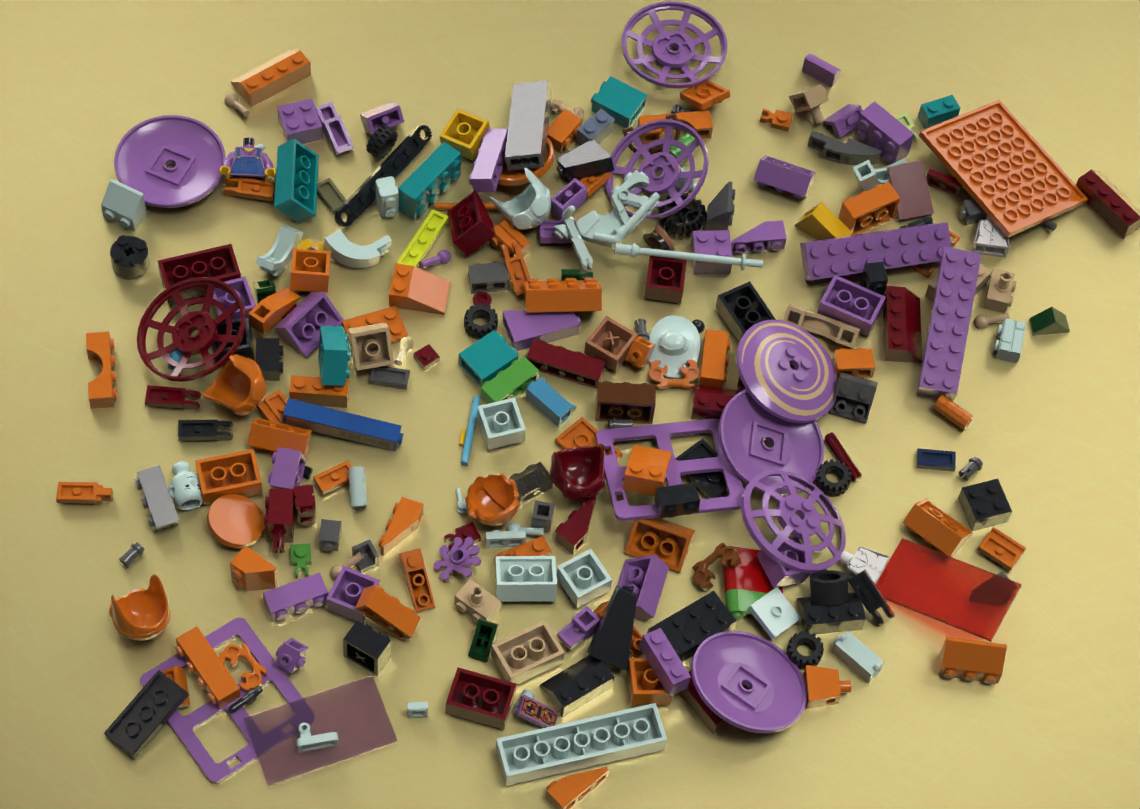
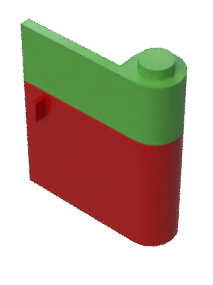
M734 547L738 551L741 563L736 568L731 563L729 568L722 564L725 606L734 618L740 621L747 614H752L748 609L750 605L775 588H773L756 555L760 550ZM782 586V587H778V589H779V590L782 592V594H783V586Z

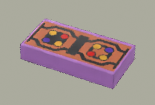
M523 695L521 696L516 715L542 728L555 726L559 711Z

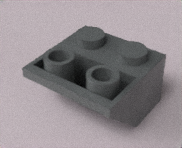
M841 372L833 399L835 403L830 409V413L867 423L878 382Z

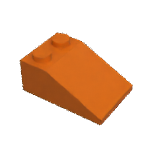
M395 263L389 291V307L396 306L402 309L445 315L451 282L415 266Z
M634 444L625 471L623 490L655 496L656 488L664 487L672 452Z

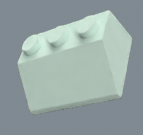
M496 556L497 599L501 602L556 601L557 573L555 556Z

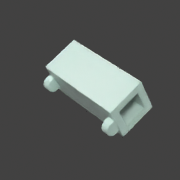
M849 631L843 635L840 634L834 640L832 652L867 683L882 670L884 661Z

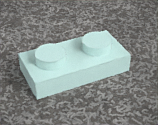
M513 529L503 532L499 530L486 532V548L516 547L526 543V531Z

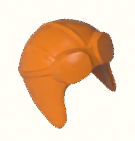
M234 354L230 356V360L221 369L212 385L202 392V396L242 416L254 410L255 405L266 394L267 387L259 365L250 358Z
M155 574L150 577L147 590H132L129 594L116 599L113 595L111 596L112 603L109 608V615L112 618L114 628L131 640L145 641L153 639L170 622L171 612L167 594L160 578Z

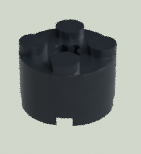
M122 235L111 246V263L118 277L133 280L137 276H143L147 273L150 261L148 247L144 240L134 236Z

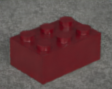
M457 667L446 701L445 713L504 730L515 698L517 684Z

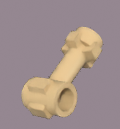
M554 99L551 103L550 109L554 113L562 112L565 109L581 119L584 116V110L581 107L575 106L572 110L562 105V101L559 99L558 101Z

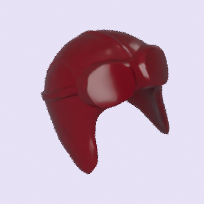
M601 443L596 446L574 447L553 452L551 455L550 477L565 498L579 500L585 497H595L604 490V445Z

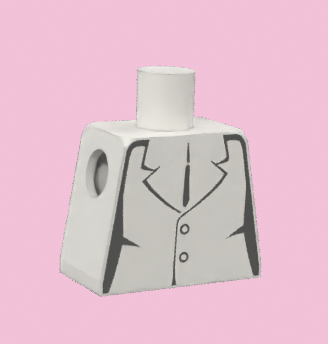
M987 215L986 220H980L971 252L1006 257L1009 249V240Z
M859 547L854 555L844 550L839 561L848 565L845 572L848 575V579L866 569L876 584L886 568L890 557L864 547Z

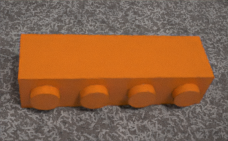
M197 626L176 638L177 646L175 649L181 658L184 656L187 661V668L191 673L195 672L198 677L196 680L202 689L206 688L208 691L207 696L213 705L216 703L219 709L241 697L240 687Z

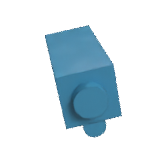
M539 378L535 382L532 381L526 388V399L558 427L568 420L577 408L547 384L544 378Z

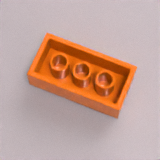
M591 277L584 278V280L566 278L565 281H558L556 278H549L547 281L528 279V282H524L526 313L602 311V288L599 281Z

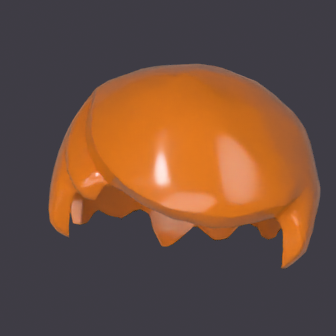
M503 473L498 475L489 474L486 478L478 476L468 488L467 497L465 498L467 511L474 520L484 525L499 526L506 524L517 513L519 493L515 481L508 479Z

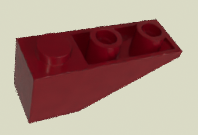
M597 496L587 497L582 502L581 507L578 510H574L569 515L568 520L565 523L559 524L555 530V541L572 555L586 542Z

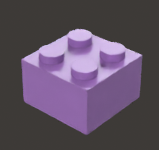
M313 99L277 106L278 121L286 142L296 139L301 144L323 140L322 124Z
M730 230L693 231L691 252L732 257ZM692 260L694 274L731 273V264Z
M246 276L224 282L238 294L243 302L246 318H249V312L256 304ZM215 288L213 299L221 302L227 309L236 302L227 292ZM213 306L216 317L223 313L219 308ZM240 309L231 315L232 320L241 318Z
M278 447L277 452L273 453V471H270L268 475V483H270L269 485L272 489H293L295 486H301L307 461L301 451Z
M789 538L792 541L801 544L799 538ZM782 543L777 549L785 556L805 563L804 552L793 549L785 543ZM762 550L756 554L773 588L803 583L812 574L788 569L775 562Z
M343 566L326 598L327 610L364 623L367 617L356 610L355 607L364 588L373 585L380 586V580Z

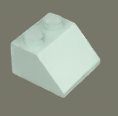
M114 179L109 181L101 204L103 216L110 221L113 220L119 223L124 228H130L135 231L147 215L144 194Z

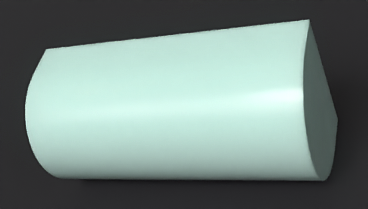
M362 466L348 468L351 508H367L365 469Z

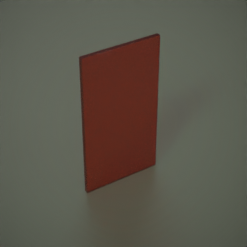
M902 538L878 579L876 586L884 598L890 602L992 642L1022 584Z

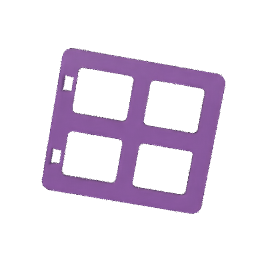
M720 419L599 430L596 434L597 444L602 443L605 449L611 450V455H605L604 469L615 517L620 521L660 517L656 504L628 505L626 493L623 490L627 466L622 467L618 465L613 442L648 438L656 440L658 449L672 452L666 477L668 486L682 484L681 475L717 471L723 473L729 496L700 499L699 513L741 509V497L744 489L740 477L730 467L723 454L719 439ZM699 433L712 434L718 457L683 461L675 459L670 441L671 436ZM622 494L623 500L617 501L616 495Z
M240 617L233 619L205 636L206 640L215 650L234 637H239L250 648L251 654L256 661L264 666L267 671V677L261 674L262 686L269 682L273 683L294 711L295 716L270 732L263 734L244 707L235 713L228 712L229 706L247 694L241 689V697L219 709L216 703L213 705L209 701L186 716H182L176 710L167 722L207 779L215 784L223 781L299 733V725L301 723L311 725L315 720L314 713L283 670L280 669V666L274 664V658L247 621ZM177 653L144 673L140 679L142 687L147 684L158 670L164 671L175 665L183 669L187 667V661L184 656L181 658ZM226 711L249 744L224 761L215 763L193 730L220 712ZM292 724L294 729L284 734L282 729ZM238 758L240 763L230 769L228 763Z

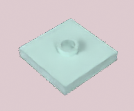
M778 587L748 607L749 611L772 640L802 619Z

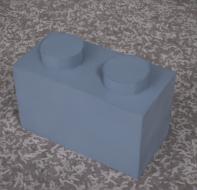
M600 109L577 129L576 143L581 146L594 139L600 144L613 132L615 119Z

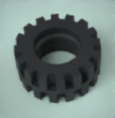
M387 125L379 126L374 131V134L371 135L370 140H368L366 150L377 159H383L394 147L398 133Z
M478 303L475 304V307L473 305L470 306V310H466L464 327L470 337L473 335L474 339L478 337L481 339L493 330H497L498 315L495 313L494 308L491 309L490 305L486 307L482 303L479 306ZM476 318H485L489 321V323H487L486 325H477L473 322V320H475Z
M830 459V462L824 461V464L819 466L816 474V486L821 491H824L825 495L830 494L831 497L834 494L836 496H840L841 493L844 494L851 482L852 474L849 472L850 468L845 467L846 464L844 462L841 464L840 460L834 462V459ZM830 473L837 474L841 481L837 483L830 482L826 475Z
M800 631L799 634L795 633L790 638L786 654L797 665L798 669L803 667L805 670L806 665L817 666L824 652L823 642H820V637L816 638L815 633L811 635L810 631H806V633ZM799 645H807L811 647L813 654L803 656L797 651V647Z

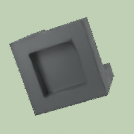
M370 539L352 547V557L358 552L364 557L356 564L360 573L379 566V555Z

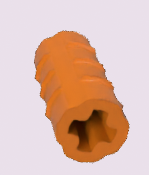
M941 395L933 406L936 411L963 430L969 426L974 418L967 410L965 411L944 395Z

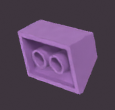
M764 155L759 161L753 180L758 181V185L764 187L770 185L775 187L774 190L782 193L788 191L792 193V196L802 198V196H807L816 172Z
M311 292L274 328L287 345L307 358L319 346L320 326H340L343 318L324 292Z
M656 555L626 559L617 586L627 585L633 588V592L637 595L634 618L636 620L654 618L669 570V566Z

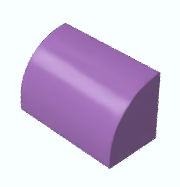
M811 53L804 59L802 71L830 87H833L841 77V69Z

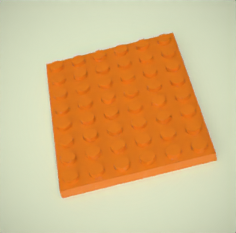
M1000 100L922 130L919 134L923 142L1007 238L1082 206L1088 201L1085 194Z

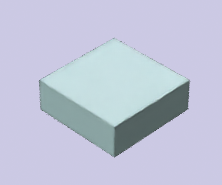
M408 702V717H427L428 702Z

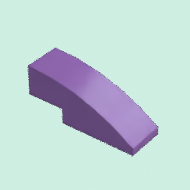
M333 102L316 107L322 124V130L335 153L338 155L354 149L340 115L338 116Z

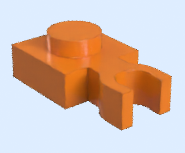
M763 109L762 115L767 117L761 116L760 122L772 123L771 128L789 131L793 117L792 113L780 110L771 113L769 110Z

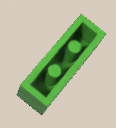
M525 356L519 360L516 359L506 370L499 371L495 378L483 383L480 397L487 404L516 398L526 390L532 381L535 382L539 379V370Z

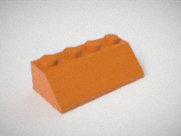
M289 50L231 81V84L248 105L253 107L311 76V62L301 50Z

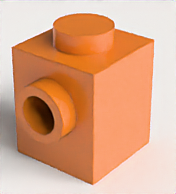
M640 336L635 338L625 360L629 361V364L635 368L644 367L648 364L656 344Z

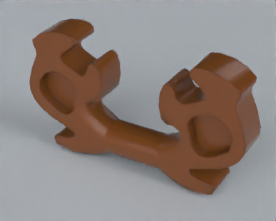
M724 543L719 544L711 555L692 567L696 571L693 580L703 590H709L714 586L710 579L715 580L716 577L707 569L718 558H721L720 561L726 568H729L730 563L734 568L740 565L741 559L739 558L738 551L733 546H726Z

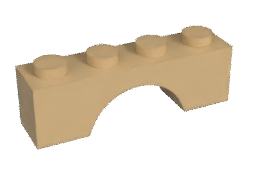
M792 304L788 305L783 321L795 324L806 331L822 335L836 343L851 348L855 347L861 328Z

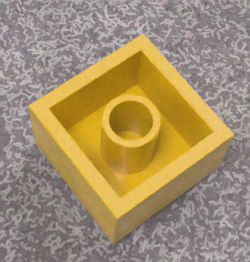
M457 108L439 135L441 144L443 142L447 143L459 151L461 156L474 161L478 149L481 148L482 137L485 136L486 130L490 129L489 121Z

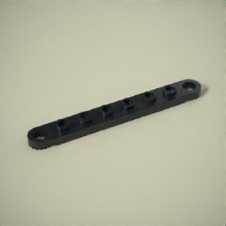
M417 126L336 211L335 221L339 226L351 225L376 199L377 179L390 176L395 179L432 139V132L428 126ZM421 130L425 132L424 139H422L420 137L421 135H419ZM343 213H346L347 215L346 222L341 220Z

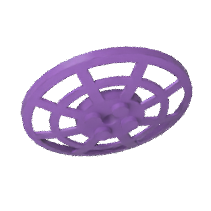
M666 1L646 6L628 20L622 35V51L627 64L637 75L646 81L666 88H690L708 81L721 69L727 54V39L719 22L705 10L684 2ZM678 10L683 11L684 14L682 20L669 19L660 21L656 12ZM693 14L703 19L713 29L704 34L699 28L688 23L690 15ZM647 15L650 16L653 24L648 26L641 35L631 31L632 27L639 20ZM671 25L679 26L678 31L665 32L663 26ZM686 28L694 32L698 38L692 40L685 34ZM655 29L657 30L659 35L654 41L646 39L650 32ZM716 35L719 37L721 44V57L710 56L711 48L708 40ZM628 37L638 42L637 53L639 58H629L627 52ZM703 43L705 56L694 54L695 46ZM642 45L653 48V55L644 57ZM673 47L678 49V51H671L670 48ZM692 60L702 62L693 71L687 66ZM657 61L663 65L662 71L656 70L649 63ZM707 63H718L717 67L707 76L701 79L695 76L703 70ZM643 64L649 71L658 75V79L646 75L635 65ZM670 68H681L684 74L679 75L668 73ZM666 78H668V79H684V78H689V79L691 80V82H686V83H669V82H665V80H666Z
M666 119L643 124L629 132L613 150L611 158L615 170L611 172L612 177L605 182V186L611 200V191L614 189V173L622 174L625 178L629 172L633 173L635 170L639 173L643 172L649 178V187L647 189L637 187L629 193L638 195L643 191H647L652 196L655 192L658 194L669 192L672 198L659 202L655 208L669 205L674 201L677 204L674 208L660 214L651 215V211L643 220H657L670 216L690 203L701 189L709 165L706 145L692 127L680 121ZM665 128L664 139L654 140L644 145L638 138L652 130ZM673 128L687 132L695 140L687 147L682 142L672 139ZM633 142L638 150L630 158L626 168L616 166L623 151ZM663 145L662 152L651 155L648 151L653 147ZM671 145L683 150L677 158L669 154ZM700 145L704 156L703 170L695 171V160L692 152ZM642 155L645 160L640 168L632 169L635 162ZM688 157L690 171L681 172L680 164ZM663 170L662 175L656 177V173ZM693 178H700L695 189L683 201L681 196L687 191ZM679 179H687L684 187L677 192L674 187ZM625 208L627 215L632 217L634 213Z
M771 470L755 476L745 487L741 497L743 521L758 547L775 562L796 572L819 573L831 568L841 558L846 544L844 524L834 504L813 483L790 472ZM768 476H780L784 482H778L767 487L758 481ZM790 479L801 483L802 485L806 486L807 488H805V487H803V486H801V485H799V484L792 483ZM754 487L765 492L762 498V510H751L750 497ZM787 487L790 495L783 497L774 490ZM795 488L802 490L810 496L807 499L798 496ZM770 496L779 502L776 509H769L768 507ZM815 501L821 506L825 515L818 513L813 506ZM827 507H828L829 510L831 511V513H832V515L834 516V518L831 517L830 512L828 511ZM764 517L771 531L777 536L772 544L761 534L753 518ZM771 517H777L779 524L783 528L782 532L777 528ZM821 522L828 523V536L820 529ZM834 525L839 529V550L831 542L834 535ZM816 534L823 542L819 545L811 546L810 537ZM792 535L802 539L803 545L792 541L788 536ZM782 543H785L793 549L804 552L805 563L793 560L777 549ZM826 547L834 556L824 563H812V553L819 552Z

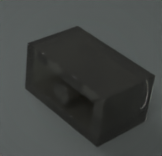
M541 462L535 465L531 464L519 474L515 473L509 477V479L514 480L519 493V506L552 489L553 486L550 474Z

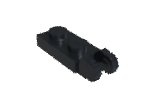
M218 419L178 420V441L232 440V432L218 431V429L230 430L233 428L232 421H218Z
M866 569L848 580L869 614H872L879 625L884 624L883 617L877 611L880 607H882L887 617L890 619L895 617L894 612L887 604L886 599Z

